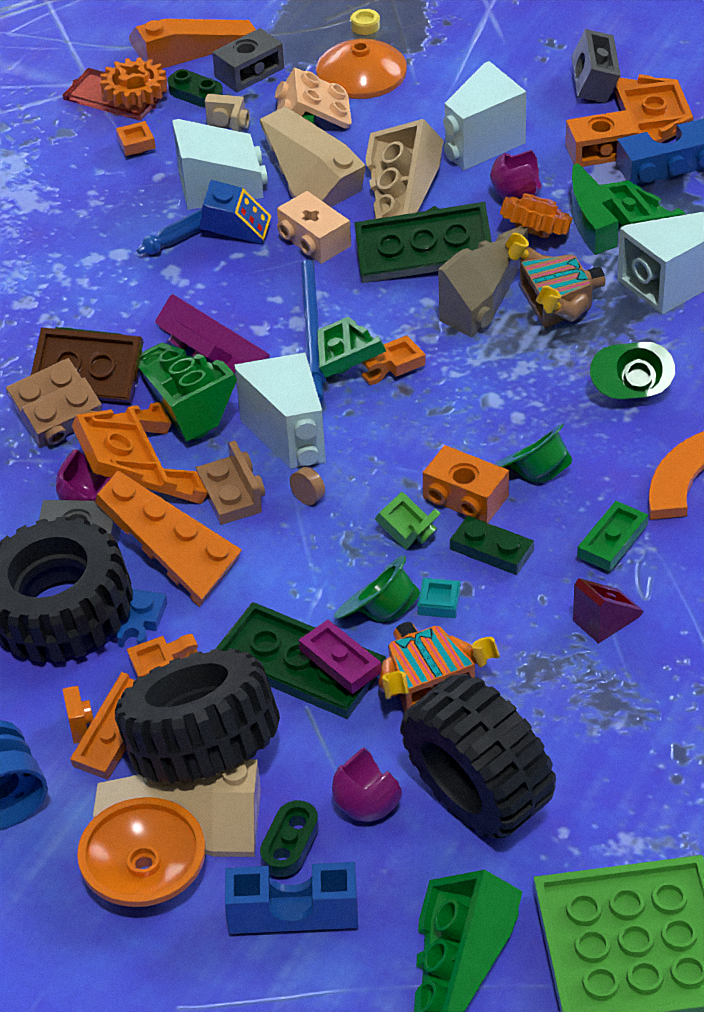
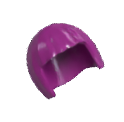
M533 150L514 156L504 153L495 160L490 172V179L498 196L503 200L505 197L511 198V196L521 199L525 193L537 196L542 185L539 180L537 157Z
M75 449L66 457L57 473L56 492L59 500L96 501L97 494L111 478L93 473L86 456Z
M365 748L360 749L344 765H340L333 776L332 792L335 803L348 816L357 821L370 822L385 817L396 807L402 796L398 780L388 771L382 774L371 753Z

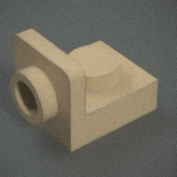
M207 94L205 99L207 125L232 128L233 131L238 132L248 129L250 112L245 110L244 97Z

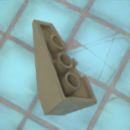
M520 226L502 233L492 243L486 240L480 242L478 249L473 251L468 248L463 249L438 268L439 321L471 338L491 323L520 269V258L512 260L508 255L509 249L505 246V243L512 233H519L528 240L527 227Z

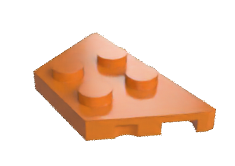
M639 74L638 80L619 78L613 89L621 111L628 110L638 134L648 132L650 137L656 142L661 143L675 136L678 124L693 121L692 112L679 81L676 79L654 78L649 75Z

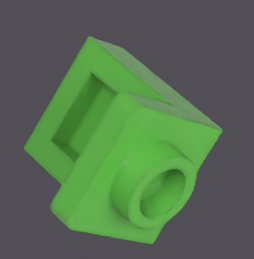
M400 492L378 513L374 520L407 550L416 541L423 544L437 530L433 523L441 513L435 508L427 516L406 494Z

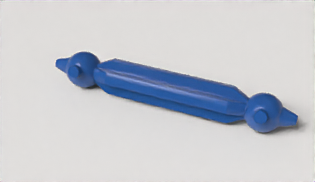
M202 208L160 229L156 236H146L142 241V245L137 249V253L157 254L161 247H170L203 230L200 229Z

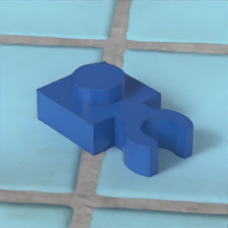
M132 589L133 600L130 601L131 609L125 621H120L121 627L117 631L119 647L123 648L125 641L131 637L137 638V645L147 642L146 630L157 631L167 605L166 594Z

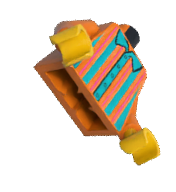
M404 622L398 625L393 632L396 640L388 645L389 657L382 662L378 686L381 692L385 693L386 699L399 695L405 712L447 677L466 674L470 675L471 678H475V664L483 667L487 664V659H498L500 654L493 637H484L470 644L455 636H449L439 626H432L418 632L412 622Z

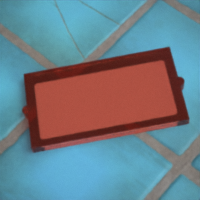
M87 68L78 79H74L72 81L73 84L63 93V100L139 121L151 109H155L157 102L160 100L159 98H153V104L144 102L141 108H138L136 104H132L130 108H126L124 104L114 106V101L107 102L105 95L101 93L100 75L106 72Z

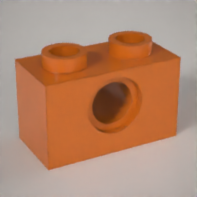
M628 110L566 120L565 146L573 164L579 163L582 167L615 162L617 139L638 134V131Z
M446 445L442 447L422 472L423 498L434 504L462 513L466 517L468 515L489 523L509 497L508 469Z

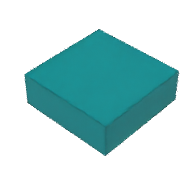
M423 578L418 601V615L456 618L461 581Z

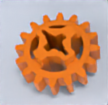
M138 57L136 61L132 62L129 58L125 59V63L115 61L114 68L106 67V73L100 75L101 93L105 95L107 102L114 101V106L124 104L126 108H130L132 104H136L138 108H141L142 103L153 104V98L161 99L163 97L162 92L167 91L166 71L162 70L161 64L154 65L152 59L145 62L141 57Z
M527 193L523 194L521 199L512 196L511 198L505 197L499 213L503 215V218L510 219V222L515 223L516 228L520 226L527 227L528 233L542 238H549L551 232L558 235H567L573 217L569 216L570 214L561 212L562 210L558 209V206H556L557 202Z

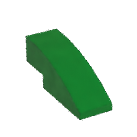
M577 163L572 168V214L583 241L592 253L597 255L618 246L619 221L612 214L613 198Z

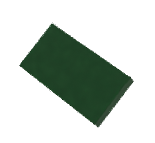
M485 202L354 222L362 283L436 272L438 268L459 251L466 248L472 251L478 249L479 243L485 240L492 243Z
M255 602L249 605L215 648L222 649L223 651L238 649L240 652L250 653L262 663L270 687L345 719L350 717L379 677V675L353 694L350 693L299 650V639L315 629V627ZM364 648L377 658L382 666L386 656Z

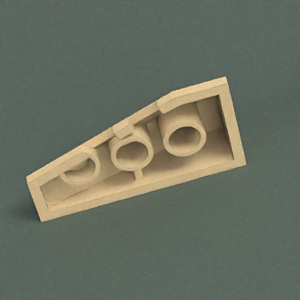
M286 106L260 119V125L269 146L275 152L279 161L278 167L281 174L285 175L288 182V190L292 198L308 191L332 207L362 191L366 165L346 144Z
M424 119L370 133L366 165L372 177L369 182L370 188L375 194L376 201L373 205L376 219L418 212L440 166L444 140Z
M244 760L238 763L237 767L232 770H224L216 773L214 777L204 779V777L198 778L194 782L184 784L181 781H176L174 784H163L160 781L155 783L141 775L100 782L97 784L93 818L106 808L124 800L140 797L161 798L179 804L196 818L204 834L206 855L213 857H255L261 794L258 760Z

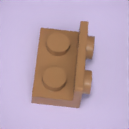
M236 441L228 442L229 457L195 467L208 492L206 497L220 525L262 512L261 497L265 496L262 479L259 475H253L249 454L247 451L241 452Z

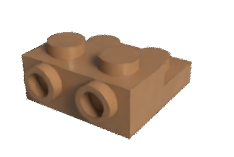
M69 358L6 386L9 399L39 448L47 444L59 443L68 434L74 432L72 423L77 414L102 411V404L85 377L81 378Z

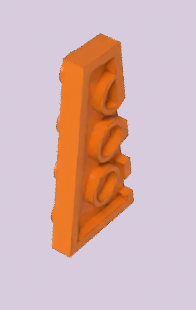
M117 471L97 494L95 503L127 535L132 534L142 544L141 549L151 559L155 557L168 570L167 575L176 585L181 583L191 593L190 599L198 607L202 605L240 557L242 549L120 471Z

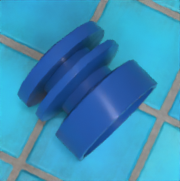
M0 720V830H6L22 823L39 809L45 800L48 787L37 761L31 755L30 747L25 742L21 730L11 722Z

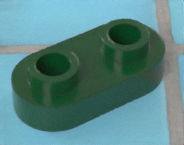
M186 69L175 71L167 80L171 96L205 108L207 94L223 95V87L220 82Z
M294 800L285 803L278 810L260 847L262 866H269V874L276 877H286L297 872L302 866L319 829L318 813L312 804L306 801ZM297 825L303 826V827L300 828V829H295V828H294V826H297Z

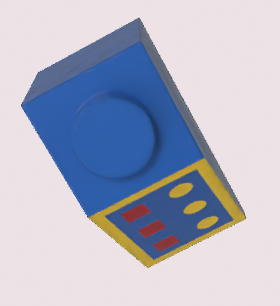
M210 180L202 205L200 229L263 245L271 215L244 188Z

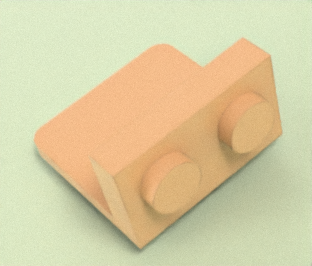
M294 67L285 82L281 81L276 89L277 110L286 106L300 116H303L304 112L307 111L345 129H348L352 123L349 96L346 90L339 84H330L319 79L317 75L310 71H302Z

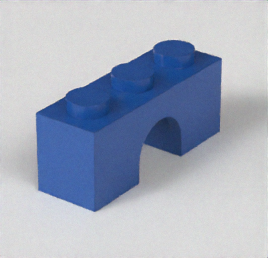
M704 119L678 124L676 142L664 144L656 142L650 137L648 132L618 138L616 165L626 181L640 185L703 170Z
M355 862L312 864V876L310 879L296 885H285L274 881L270 877L269 866L225 868V909L229 934L359 928Z

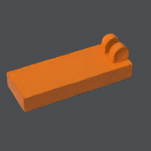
M121 672L72 754L70 761L73 767L106 780L110 778L126 750L115 721V709L118 699H121L124 690L133 686L135 680L131 679L129 674Z

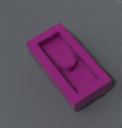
M328 619L299 639V650L352 694L378 676L382 671L381 662Z

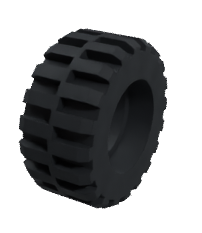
M56 517L55 521H48L46 518L38 520L36 525L28 528L24 525L16 529V534L12 537L7 535L0 541V644L5 649L11 650L12 654L24 659L30 656V659L36 662L45 663L46 659H52L53 662L66 661V657L75 655L76 658L87 654L86 650L92 647L97 649L105 644V638L108 635L114 636L121 627L120 621H125L131 609L130 601L133 600L132 583L122 553L114 537L108 534L101 526L95 523L91 525L87 520L76 518L75 521H70L68 517ZM64 581H77L69 589L49 597H35L40 591L53 584Z
M213 649L207 653L196 652L186 658L180 659L179 657L171 660L165 666H158L150 670L149 674L145 677L141 676L136 679L132 687L126 688L121 695V699H118L115 709V721L133 769L149 781L155 783L160 781L163 784H174L176 781H181L183 784L190 783L198 778L204 777V779L216 776V773L221 771H229L236 768L238 763L250 760L256 756V751L264 749L270 743V739L276 734L280 720L279 710L262 663L250 653L240 652L238 649H229L228 651Z
M466 674L452 675L443 680L405 711L400 726V733L403 735L402 742L404 748L409 752L408 757L411 763L418 769L419 776L423 782L428 784L433 791L432 794L439 802H443L455 818L461 819L466 827L470 830H477V833L483 837H490L491 839L505 838L515 832L552 800L556 787V774L551 770L553 764L550 756L546 755L544 751L545 746L531 730L532 726L526 718L523 719L516 711L517 708L509 700L506 701L500 696L498 690L492 686H486L485 682L477 677L471 678L470 675Z

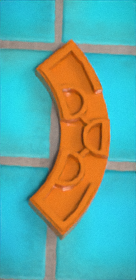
M704 431L678 444L658 465L649 489L650 520L687 516V495L693 485L694 478L702 470L704 471Z

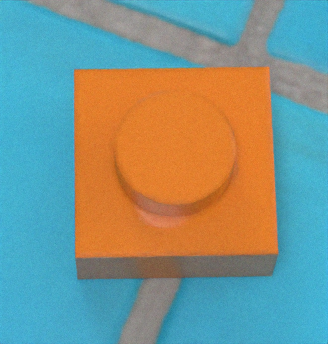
M146 121L115 128L117 140L125 156L140 154L156 148L155 139Z
M78 685L62 689L74 744L80 743L87 731V725L93 721L90 701H81Z

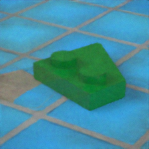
M630 181L600 185L613 198L612 214L622 226L685 215V212L679 208L674 211L660 206L661 198L652 193L645 192L641 187Z
M350 317L343 318L317 330L319 368L325 378L336 373H344L352 366L386 352V347L378 336L373 338L362 325L358 326L356 321Z

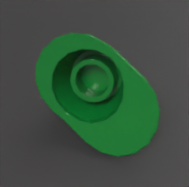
M654 342L617 344L604 347L595 354L590 364V377L593 385L600 393L613 399H633L657 395L670 386L675 376V363L672 355L663 346Z
M564 424L556 426L535 443L496 462L495 465L500 467L509 465L527 481L535 483L553 479L572 463V456L559 434Z
M400 556L390 563L375 580L343 603L335 612L334 618H344L357 610L380 622L395 620L403 615L420 595L418 587L403 569L406 557Z

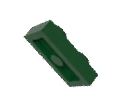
M467 515L450 538V550L517 575L534 552V540Z

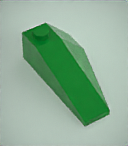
M162 342L143 351L141 354L139 373L158 402L162 403L171 422L186 442L191 439L204 437L211 429L219 425L237 382L235 374L223 361L215 360L213 363L207 362L205 356L200 354L194 357L187 356L184 349Z
M485 869L429 880L418 924V932L424 935V951L417 954L416 967L423 970L422 984L415 992L414 1012H464L513 932L514 924L519 915L518 908L523 891Z

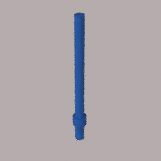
M304 260L301 263L307 360L321 403L324 400L323 384L326 378L319 368L317 333L319 324L315 267L312 260Z

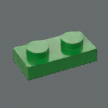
M615 500L578 545L577 557L610 572L648 525V514Z

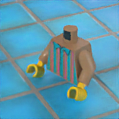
M512 233L505 243V246L509 249L508 255L512 260L520 258V288L544 328L564 320L573 322L591 308L592 290L605 286V275L601 267L584 270L576 256L571 254L555 257L541 255L528 247L529 242L524 236L519 233Z

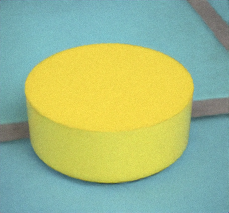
M360 9L355 11L350 17L351 30L354 33L370 35L380 29V15L374 10Z

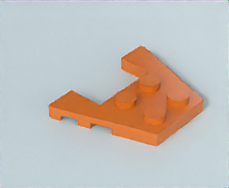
M151 403L149 408L140 410L141 408L138 405L130 406L126 412L114 414L112 409L76 415L72 428L93 473L112 478L117 471H120L147 489L191 502L203 503L208 492L197 471L163 468L145 433L167 434L172 422L162 403Z

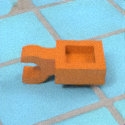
M408 335L384 344L386 352L362 362L369 370L363 373L362 377L369 385L379 383L389 371L397 377L424 366L426 354Z
M186 634L170 643H166L164 636H160L126 650L137 678L141 676L145 677L149 674L150 670L158 666L162 667L169 664L171 660L179 657L180 659L186 658L190 654L198 652L196 649L198 645L193 634Z

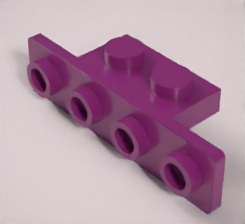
M174 294L170 295L155 320V323L160 328L171 334L168 341L185 351L188 346L195 349L192 354L193 357L200 354L205 356L207 362L210 363L215 360L223 361L233 373H235V364L270 358L269 353Z

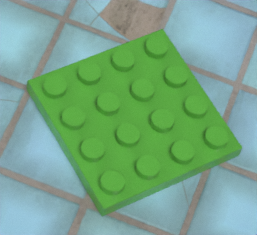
M703 855L534 876L533 887L560 1012H704Z

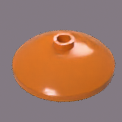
M353 39L338 43L328 49L319 58L316 65V75L318 78L330 84L336 83L341 85L346 90L350 99H368L385 95L400 86L407 74V63L403 54L390 44L374 39Z
M140 797L116 803L94 817L81 835L77 857L79 869L85 883L99 897L122 906L144 907L170 900L189 887L203 866L206 846L199 822L184 807L161 798Z

